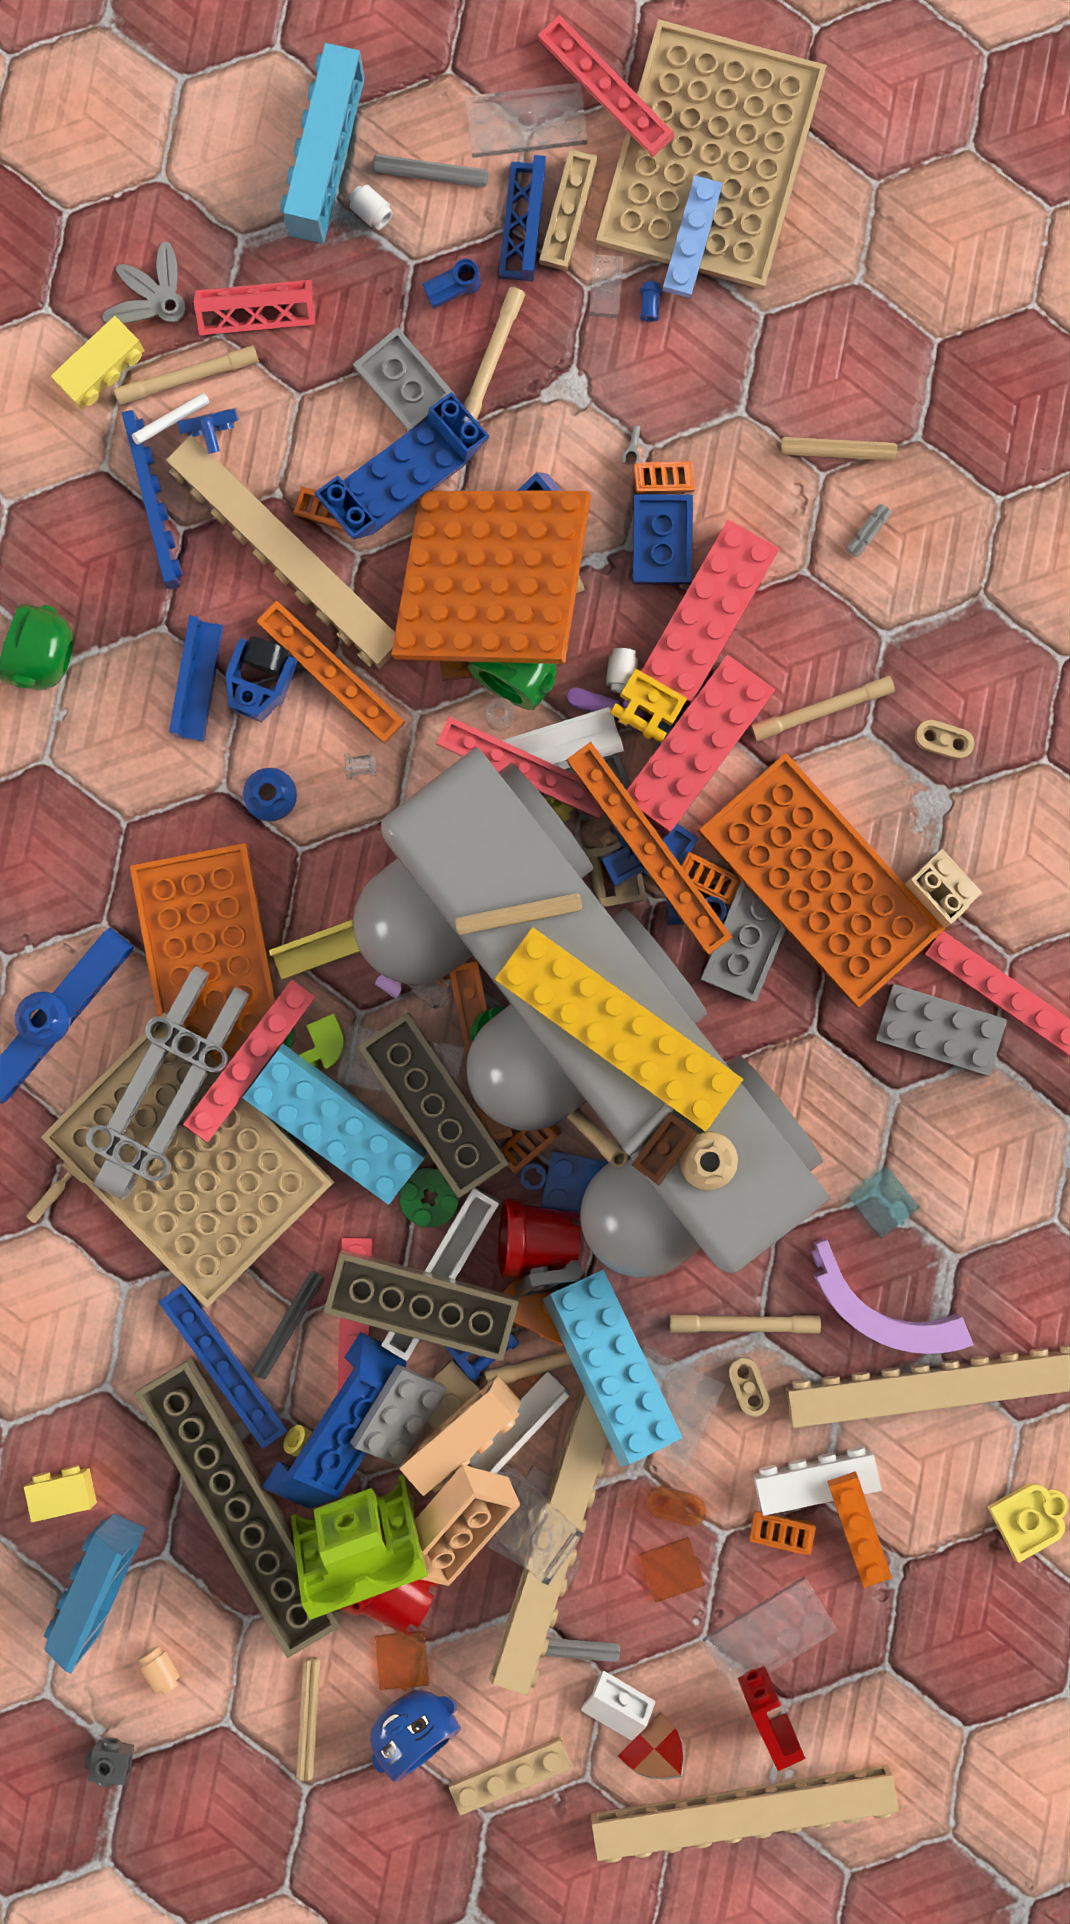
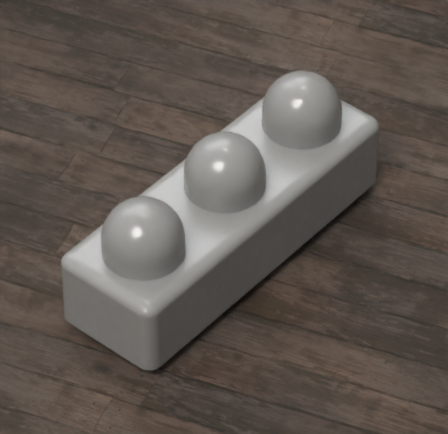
M476 746L384 817L381 823V833L397 859L377 873L360 893L353 916L355 940L361 954L372 968L391 980L405 984H424L438 980L451 973L471 956H474L506 997L510 1005L481 1028L471 1044L467 1057L466 1072L470 1091L476 1103L491 1119L512 1129L539 1130L559 1123L587 1102L622 1147L665 1105L663 1101L495 981L499 972L532 927L743 1078V1081L707 1130L724 1135L731 1141L737 1152L738 1165L736 1173L725 1186L708 1191L692 1186L683 1177L679 1168V1160L662 1183L657 1185L631 1165L651 1137L631 1157L628 1155V1159L623 1166L614 1167L609 1162L593 1177L582 1199L580 1219L584 1238L590 1250L599 1261L611 1270L625 1276L652 1278L673 1271L702 1249L717 1268L726 1273H736L830 1200L829 1195L810 1172L821 1164L823 1159L808 1135L769 1085L742 1056L737 1054L727 1063L720 1057L695 1025L706 1017L708 1013L692 987L655 939L627 909L623 908L613 917L609 915L582 880L584 876L593 870L588 857L549 803L513 763H509L498 772ZM578 893L581 897L582 909L580 911L463 935L458 934L455 919L457 917ZM678 1112L673 1114L697 1133L703 1132V1130ZM706 1152L701 1156L700 1165L702 1169L710 1172L718 1168L719 1157L716 1153Z

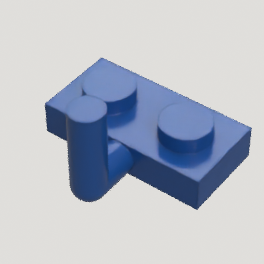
M236 407L180 420L177 424L180 434L188 433V437L190 435L193 437L204 435L208 454L220 451L214 426H216L217 431L234 428L233 422L239 420V415Z
M611 824L610 831L617 836L622 847L602 856L600 859L612 884L615 886L645 871V869Z

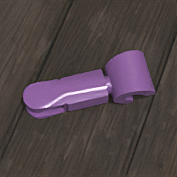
M572 688L567 693V699L571 707L590 713L610 707L612 710L615 703L620 705L618 700L596 693L593 694L581 688ZM624 700L621 706L626 709L630 702ZM637 707L634 712L635 715L646 720L648 714L646 711ZM617 718L616 723H618V724H620V725H622V726H624V727H626V728H631V729H633V730L638 731V732L641 733V731L637 730L636 728L632 727V726L629 725V724H627V726H625V725L619 723V720H620V719Z

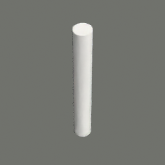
M202 393L133 433L132 438L134 442L139 445L209 404L208 397Z

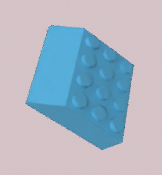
M114 1513L107 1521L102 1520L99 1527L96 1526L93 1533H89L82 1547V1551L86 1552V1554L82 1556L80 1562H76L69 1577V1580H72L73 1583L70 1584L67 1591L63 1592L56 1608L61 1611L57 1613L54 1620L50 1621L44 1637L48 1639L44 1650L64 1671L70 1674L97 1641L146 1530V1527Z

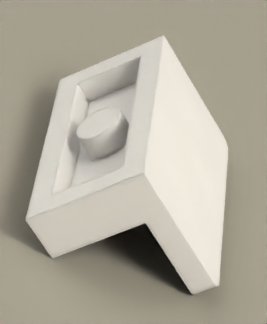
M603 1671L598 1677L592 1695L583 1704L581 1711L629 1740H634L646 1728L656 1701Z

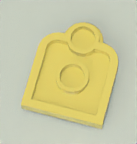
M1029 1483L987 1506L1014 1560L1018 1563L1061 1539L1065 1532V1523L1062 1518L1067 1513L1068 1501L1060 1491L1054 1489L1047 1490L1036 1483Z

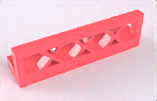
M312 280L195 290L193 302L199 335L316 325ZM294 303H307L308 316L296 317L288 311ZM265 306H273L280 311V314L273 320H267L259 313ZM240 308L251 314L246 322L241 323L237 322L230 315L235 309ZM214 311L222 319L217 325L205 326L202 312Z

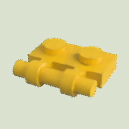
M635 668L620 694V697L630 702L625 709L615 703L610 714L619 718V723L625 726L629 724L643 732L642 736L649 740L653 738L662 743L667 733L657 726L660 721L672 726L687 698ZM637 707L653 715L650 722L634 714Z

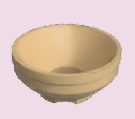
M712 1131L699 1132L679 1158V1168L686 1181L698 1189L707 1191L716 1190L728 1184L734 1177L738 1165L737 1152L731 1141L724 1135ZM706 1152H714L719 1157V1166L714 1171H705L700 1165V1158Z

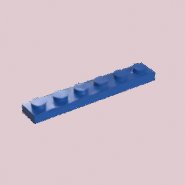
M133 410L122 412L163 581L169 589L180 587L178 577L183 576L179 560H174L171 549L176 548L172 532L166 530L164 521L169 520L164 502H159L157 493L162 492L157 474H152L150 465L155 464L150 446H145V442L137 445L132 438L133 433L146 425L143 418L138 419Z
M182 1284L160 1300L159 1304L262 1449L286 1433L289 1429L189 1289Z

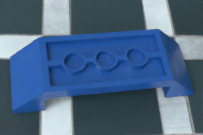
M450 392L429 408L427 419L344 480L336 476L317 490L314 495L353 540L373 535L415 504L428 491H432L463 468L489 439V435L457 397Z
M360 1332L344 1357L354 1367L293 1465L290 1466L278 1461L262 1487L269 1492L309 1509L339 1498L366 1455V1452L354 1448L350 1441L396 1365L398 1364L406 1368L407 1361L382 1347V1342Z

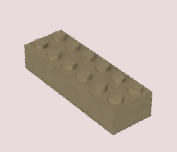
M407 1012L357 1046L458 1198L510 1164L410 1013Z
M343 1249L338 1257L323 1313L503 1362L519 1297Z

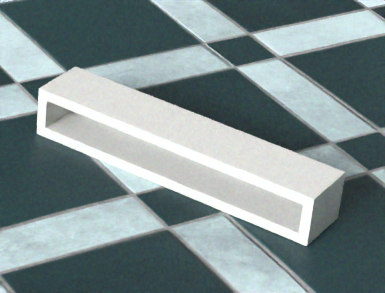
M477 1187L473 1188L425 1272L455 1280L500 1201ZM389 1331L381 1346L407 1361L420 1339Z

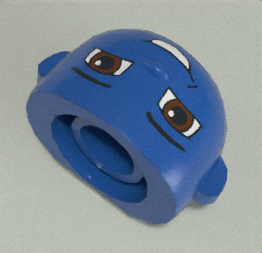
M414 1690L401 1696L384 1709L373 1723L370 1733V1743L373 1751L372 1760L377 1772H385L394 1783L398 1782L418 1769L451 1741L461 1730L460 1724L453 1715L457 1710L455 1701L448 1696L438 1697L432 1692Z

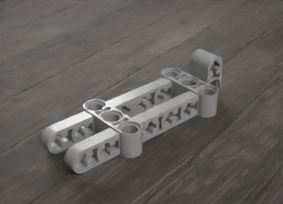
M197 966L192 969L166 1018L154 1017L147 1022L145 1035L152 1044L107 1126L96 1125L90 1128L86 1135L88 1148L106 1158L95 1179L94 1186L120 1200L127 1199L137 1182L138 1175L150 1181H162L168 1177L171 1172V1163L164 1155L208 1073H221L229 1063V1056L222 1047L249 998V993L235 987L207 1038H202L182 1027L209 977V972ZM159 1023H164L168 1027V1033L163 1039H156L153 1035V1029ZM186 1037H191L195 1041L193 1051L186 1054L182 1053L180 1042ZM170 1051L193 1064L147 1147L124 1135ZM218 1051L222 1055L221 1064L211 1068L208 1066L206 1058L209 1053ZM104 1130L109 1135V1142L105 1147L99 1148L95 1144L94 1138L99 1131ZM126 1145H132L136 1149V1157L131 1162H126L122 1158L121 1152ZM153 1159H159L163 1163V1172L158 1176H153L148 1170L149 1163Z

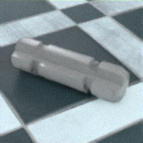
M879 504L876 507L872 516L867 519L855 535L856 538H853L846 548L852 556L859 557L866 548L865 545L868 546L883 526L882 523L884 524L890 517V509L883 504Z

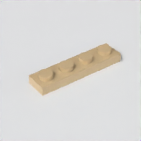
M569 149L539 264L568 271L598 156Z
M558 1737L449 1783V1789L461 1816L572 1769V1764L561 1737Z

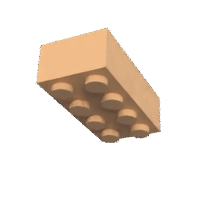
M497 1375L440 1426L414 1446L399 1469L422 1496H425L430 1490L436 1493L448 1482L446 1478L453 1471L456 1472L462 1465L467 1466L470 1463L469 1459L476 1451L480 1455L493 1443L492 1439L498 1432L503 1435L515 1425L516 1422L514 1420L519 1416L517 1411L521 1401Z
M462 1465L415 1519L419 1544L424 1553L428 1573L427 1577L420 1580L449 1586L516 1511L520 1503L509 1477Z

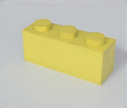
M114 316L58 368L51 377L57 386L82 410L85 406L94 404L99 398V393L105 387L114 385L119 380L120 373L128 366L135 365L141 359L142 353L145 350L140 341Z

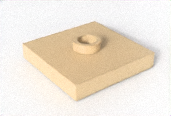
M454 1359L432 1378L442 1383L447 1390L427 1422L436 1429L481 1390Z

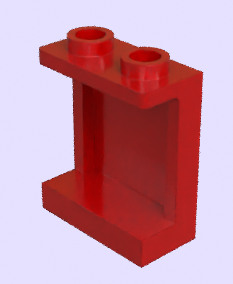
M762 1666L758 1669L750 1670L745 1675L738 1677L737 1679L750 1713L777 1771L806 1759L787 1713L771 1720L767 1715V1712L780 1707L781 1703L766 1667Z

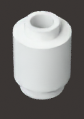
M369 185L358 186L351 193L349 198L351 201L350 209L365 223L378 230L387 225L392 218L393 211L390 209V204Z
M614 648L612 655H609L606 685L611 686V691L622 693L635 668L637 669L638 658H636L635 650Z

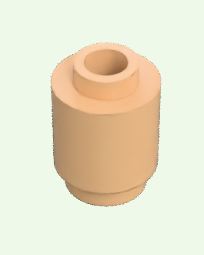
M159 1646L138 1659L141 1664L139 1669L154 1694L160 1691L162 1695H165L178 1686L176 1680L180 1677V1674L167 1652H162Z

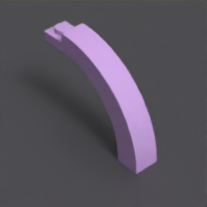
M821 1238L813 1242L815 1250L811 1251L816 1266L818 1268L822 1266L824 1269L813 1274L821 1292L840 1316L867 1337L897 1350L923 1354L947 1353L974 1345L963 1317L957 1313L939 1320L911 1322L894 1319L871 1309L854 1294L844 1280L828 1240Z

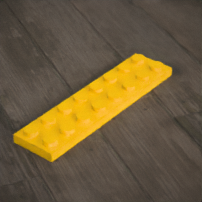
M533 927L495 978V981L665 1104L672 1107L704 1132L708 1130L743 1081V1078Z

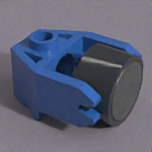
M250 636L248 641L240 638L226 671L229 707L235 713L262 722L272 713V710L283 703L298 662L296 658L291 657V652L286 648L268 640ZM245 663L262 672L278 676V683L272 688L267 689L245 681L241 677V667ZM253 696L250 702H246L248 697Z

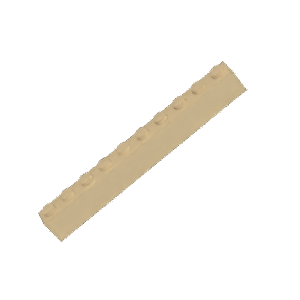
M192 435L166 459L171 467L169 474L180 485L186 482L192 488L189 493L201 505L205 502L213 508L210 512L213 517L222 525L227 522L234 529L231 532L232 535L242 545L248 542L255 549L252 554L264 566L269 562L276 569L273 574L285 586L290 583L297 590L294 593L295 596L304 605L307 606L311 603L318 610L315 615L326 626L332 623L339 630L336 635L348 647L353 644L360 650L357 655L367 666L371 667L374 664L380 669L392 657L395 632L211 454H208V451Z
M1070 1344L1059 1346L1060 1351L1048 1352L1047 1348H1037L1030 1350V1355L1019 1356L1018 1352H1007L1000 1354V1359L989 1360L988 1356H977L970 1358V1363L959 1364V1360L942 1361L940 1367L929 1368V1364L912 1365L910 1371L900 1372L899 1368H887L881 1370L880 1375L870 1376L869 1372H857L851 1374L852 1378L840 1380V1376L823 1377L822 1382L810 1384V1380L793 1381L792 1386L785 1387L790 1424L793 1428L1069 1392Z
M583 1385L489 1676L492 1685L527 1696L530 1687L534 1688L538 1680L539 1669H536L539 1658H544L548 1648L549 1640L546 1639L549 1627L553 1628L557 1620L558 1609H555L558 1597L562 1598L567 1588L568 1581L564 1578L568 1567L572 1568L576 1559L577 1550L574 1549L577 1537L581 1538L585 1531L586 1520L583 1518L586 1508H591L595 1499L596 1491L592 1489L596 1478L600 1479L604 1470L605 1461L602 1460L604 1451L611 1447Z
M884 1765L591 1813L597 1861L604 1860L607 1863H614L626 1856L634 1855L636 1858H644L650 1856L652 1852L663 1850L666 1853H675L680 1851L682 1847L694 1846L696 1848H705L710 1846L712 1842L718 1841L736 1843L742 1840L743 1837L766 1838L771 1836L773 1832L780 1831L797 1833L804 1827L814 1826L821 1829L841 1821L852 1824L860 1822L862 1818L871 1816L883 1819L890 1817L892 1813L899 1812L893 1774L889 1766Z

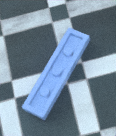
M694 175L662 291L691 299L723 183Z

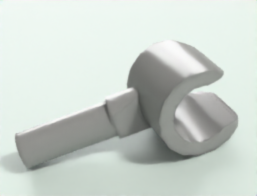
M633 426L629 449L625 450L622 456L624 464L629 453L636 455L635 463L640 461V454L637 451L640 426Z

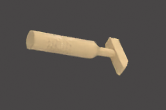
M65 1162L62 1164V1167L68 1171L61 1180L56 1181L26 1215L33 1223L37 1222L48 1207L64 1191L65 1184L72 1176L81 1183H84Z

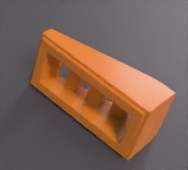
M691 461L645 462L633 465L636 494H676L694 492L695 490ZM678 470H684L685 484L679 483ZM668 471H672V475H673V484H672V485H668V479H667V472H668ZM661 472L662 485L656 484L655 473ZM644 474H649L651 485H645Z
M301 486L292 514L346 532L334 517L332 519L329 518L330 512L325 506H323L321 515H317L321 506V502L314 495L317 490ZM310 497H314L310 513L306 512Z
M689 852L682 868L688 875L694 863L699 865L693 879H691L698 890L710 897H718L725 904L730 905L741 881L739 877ZM704 868H706L710 871L704 884L702 885L698 883V881L703 873ZM715 873L721 876L714 890L708 887ZM727 878L731 880V883L725 895H722L719 892Z
M556 1125L543 1129L548 1135L547 1138L540 1130H530L533 1136L540 1142L538 1146L526 1134L527 1130H519L501 1147V1150L510 1162L507 1166L514 1174L518 1173L561 1134V1130ZM519 1139L531 1151L529 1154L517 1142ZM512 1147L523 1160L518 1162L508 1149Z
M754 1510L749 1541L811 1556L816 1525L813 1521L777 1514L763 1516L761 1511ZM763 1520L768 1521L766 1537L760 1536ZM775 1523L780 1524L778 1539L772 1538ZM787 1526L792 1527L790 1541L785 1540ZM799 1529L805 1530L802 1543H797Z

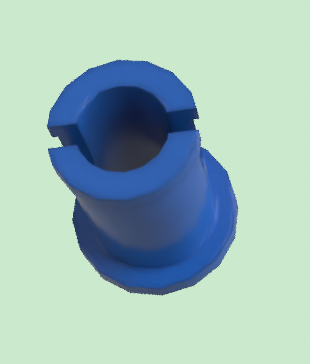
M647 281L640 288V294H642L640 319L642 321L656 322L659 320V299L663 291L660 288L661 284L658 282Z

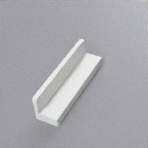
M610 707L502 740L562 769L571 768L566 759L589 742H592L602 757L624 751L615 725L614 716L610 714Z
M549 1371L545 1372L519 1399L521 1404L517 1411L519 1416L514 1420L516 1422L515 1425L503 1435L498 1432L492 1439L493 1443L480 1455L476 1451L469 1459V1464L474 1468L496 1474L570 1396L569 1390Z

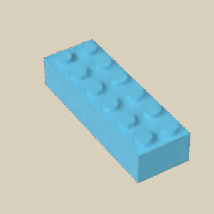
M325 43L323 53H318L316 58L315 71L318 73L316 81H311L309 86L308 99L311 100L309 110L305 109L303 111L301 127L304 130L302 138H297L295 143L294 155L297 158L295 166H290L287 177V184L290 187L288 195L284 194L282 196L280 212L284 214V224L287 225L291 237L321 244L325 242L365 79L360 50Z
M285 1044L280 1046L242 1097L388 1205L424 1160L427 1152L425 1147L315 1066L308 1063Z
M604 1270L543 1299L544 1304L620 1467L630 1465L682 1439L681 1432Z

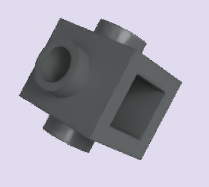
M116 1738L98 1740L94 1748L88 1750L85 1769H89L88 1781H94L102 1787H111L115 1784L125 1785L131 1773L134 1745L120 1743V1740Z

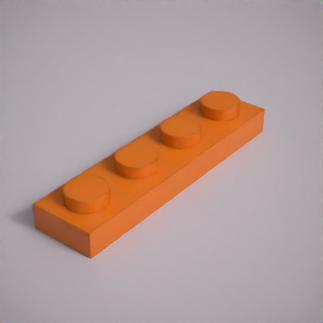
M856 1471L828 1480L827 1483L863 1588L892 1579Z

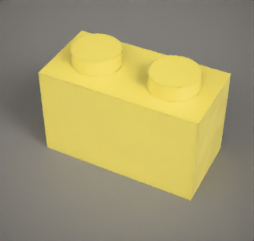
M79 1465L62 1469V1474L51 1476L50 1472H44L32 1476V1481L24 1486L31 1523L91 1509L97 1501L90 1468L80 1470Z

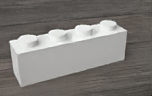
M854 1447L848 1449V1454L836 1456L835 1453H826L819 1455L816 1461L806 1462V1459L790 1461L788 1463L789 1466L777 1469L776 1465L759 1468V1473H754L753 1478L763 1516L834 1501L827 1481L854 1471L858 1475L864 1494L882 1491L874 1454L870 1449L865 1450V1447Z

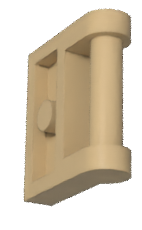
M621 844L584 850L593 866L590 874L594 895L604 908L647 900L642 872L615 885V896L606 897L600 858L622 847Z

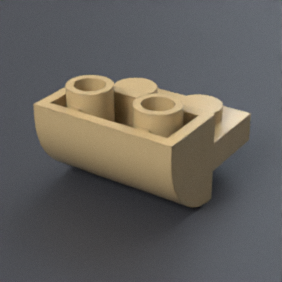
M943 849L937 852L904 883L944 928L951 925L982 893Z

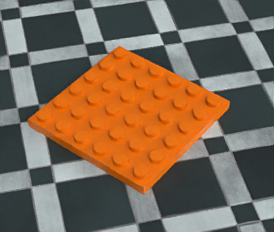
M428 491L418 500L391 653L394 659L565 664L591 500L589 492Z

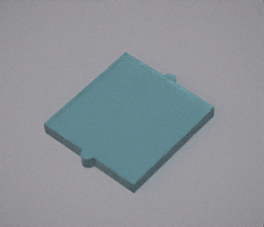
M887 1166L871 1179H865V1184L849 1196L850 1200L881 1238L896 1226H902L904 1220L920 1208Z

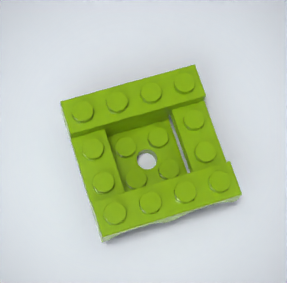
M404 1474L398 1476L399 1480L395 1488L382 1497L377 1498L374 1491L370 1488L356 1494L351 1493L342 1496V1499L314 1509L315 1520L304 1519L297 1514L291 1515L301 1604L310 1620L428 1576L413 1513L415 1506L412 1490ZM380 1524L383 1525L386 1546L382 1540Z

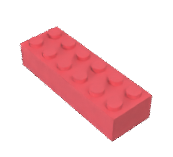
M727 520L641 672L686 697L687 700L684 706L689 707L699 693L780 548L734 522Z
M729 655L725 657L627 789V792L650 824L663 835L668 836L775 692L773 687Z

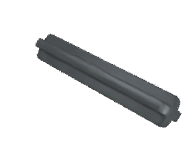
M312 1271L308 1275L252 1369V1373L255 1376L265 1379L270 1373L323 1284L325 1278L321 1274Z

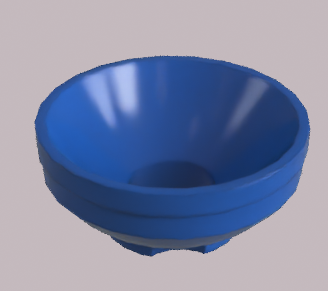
M263 768L251 774L244 785L243 800L245 806L253 816L260 820L270 822L283 819L293 810L296 804V786L291 777L279 769ZM265 784H272L276 788V795L270 801H264L259 796V790Z
M32 993L25 997L16 1009V1029L24 1040L33 1045L48 1046L55 1044L69 1030L71 1022L69 1008L66 1002L54 993ZM41 1009L46 1013L47 1021L44 1026L37 1028L32 1025L30 1016L35 1010Z

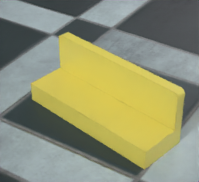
M353 920L269 950L270 956L274 958L281 980L360 952L355 940Z

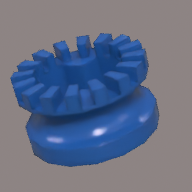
M538 1163L527 1164L521 1170V1183L529 1190L540 1189L546 1182V1171ZM530 1168H536V1172L542 1174L540 1183L531 1185L530 1180L524 1177L526 1171Z

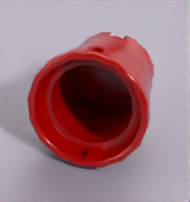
M507 1198L503 1202L499 1226L498 1257L501 1277L517 1278L521 1273H530L531 1269L548 1267L549 1271L561 1270L571 1260H579L580 1225H573L572 1218H579L578 1212L524 1205L521 1200Z
M419 1579L346 1606L340 1610L352 1616L361 1614L406 1636H410L413 1633L408 1628L409 1625L412 1624L418 1628L434 1599V1595L428 1592L430 1585L437 1588L438 1583Z

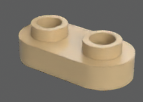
M936 720L924 721L915 731V742L921 749L954 760L966 758L974 749L975 742L970 732ZM925 732L933 733L934 740L927 741L924 736ZM953 741H960L962 749H954Z
M748 1357L734 1359L729 1365L728 1375L740 1408L750 1417L762 1416L768 1410L770 1400L759 1369L755 1362ZM740 1367L748 1368V1374L745 1377L738 1375ZM756 1395L759 1397L756 1405L748 1403L750 1396Z

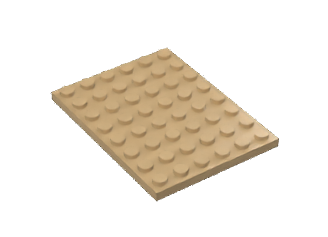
M658 19L637 95L673 131L674 138L652 158L626 132L596 237V244L670 264L694 175L723 183L698 272L764 290L827 65Z
M168 1011L164 1012L160 1017L166 1018ZM164 1023L157 1024L153 1029V1035L156 1039H163L168 1033V1027ZM144 1032L41 1138L189 1291L208 1308L334 1181L276 1122L243 1098L240 1099L208 1143L184 1127V1122L221 1074L209 1072L164 1155L171 1163V1172L168 1177L162 1181H150L138 1175L134 1188L125 1200H120L95 1187V1179L106 1158L88 1148L86 1135L90 1128L96 1125L107 1126L152 1044ZM191 1037L184 1038L180 1042L181 1052L186 1054L193 1051L195 1047L194 1039ZM170 1051L168 1052L124 1135L148 1147L193 1063ZM208 1054L206 1058L208 1066L211 1068L219 1066L220 1064ZM104 1130L99 1131L94 1138L95 1144L99 1148L105 1147L109 1142L107 1132ZM126 1145L121 1152L122 1158L126 1162L134 1160L136 1157L135 1147ZM153 1159L149 1163L148 1170L153 1176H158L163 1172V1163L159 1159Z

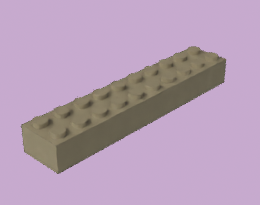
M193 1357L138 1389L134 1393L286 1657H291L339 1628L343 1620V1615L339 1609L311 1620L306 1614L300 1598L292 1527L272 1493L262 1487L265 1482Z

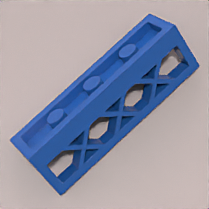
M534 155L533 163L511 161L499 278L534 282L546 156ZM516 171L532 173L531 183L523 189L515 180ZM514 189H516V190L518 191V193H517L515 196H514ZM523 197L529 204L528 211L519 217L512 207L515 202ZM511 217L515 219V222H513L512 224ZM520 225L526 235L525 240L516 246L509 235L511 231ZM508 245L512 248L510 252H508ZM515 254L523 261L522 272L506 270L507 261Z
M189 615L169 732L176 738L204 742L224 627L220 624L202 622L198 616Z

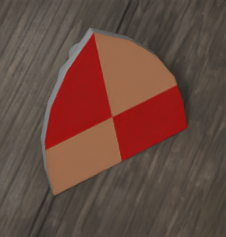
M662 1713L618 1755L630 1769L650 1779L667 1780L680 1778L683 1774L685 1761L683 1743L676 1728Z

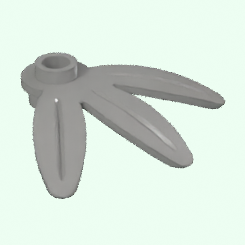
M162 242L158 249L156 267L160 285H157L146 273L133 266L119 264L116 267V271L121 279L134 292L147 300L127 301L115 305L103 313V321L108 322L114 316L123 324L146 320L157 315L162 320L170 323L182 319L186 311V305L183 298L176 294L178 267L174 250L169 242ZM169 302L176 304L175 309L172 311L165 309L166 304Z

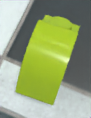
M333 1013L306 1025L315 1048L299 1054V1056L316 1068L319 1067L317 1062L319 1060L322 1061L325 1069L332 1068L341 1060L346 1050L347 1040L344 1028L338 1015Z

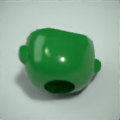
M28 604L19 605L5 638L0 656V680L18 688L39 691L52 688L61 681L67 671L72 654L73 632L66 620L57 614L54 608L48 605L40 607Z
M468 663L470 673L485 688L507 702L527 710H534L542 702L546 694L551 691L557 672L556 664Z

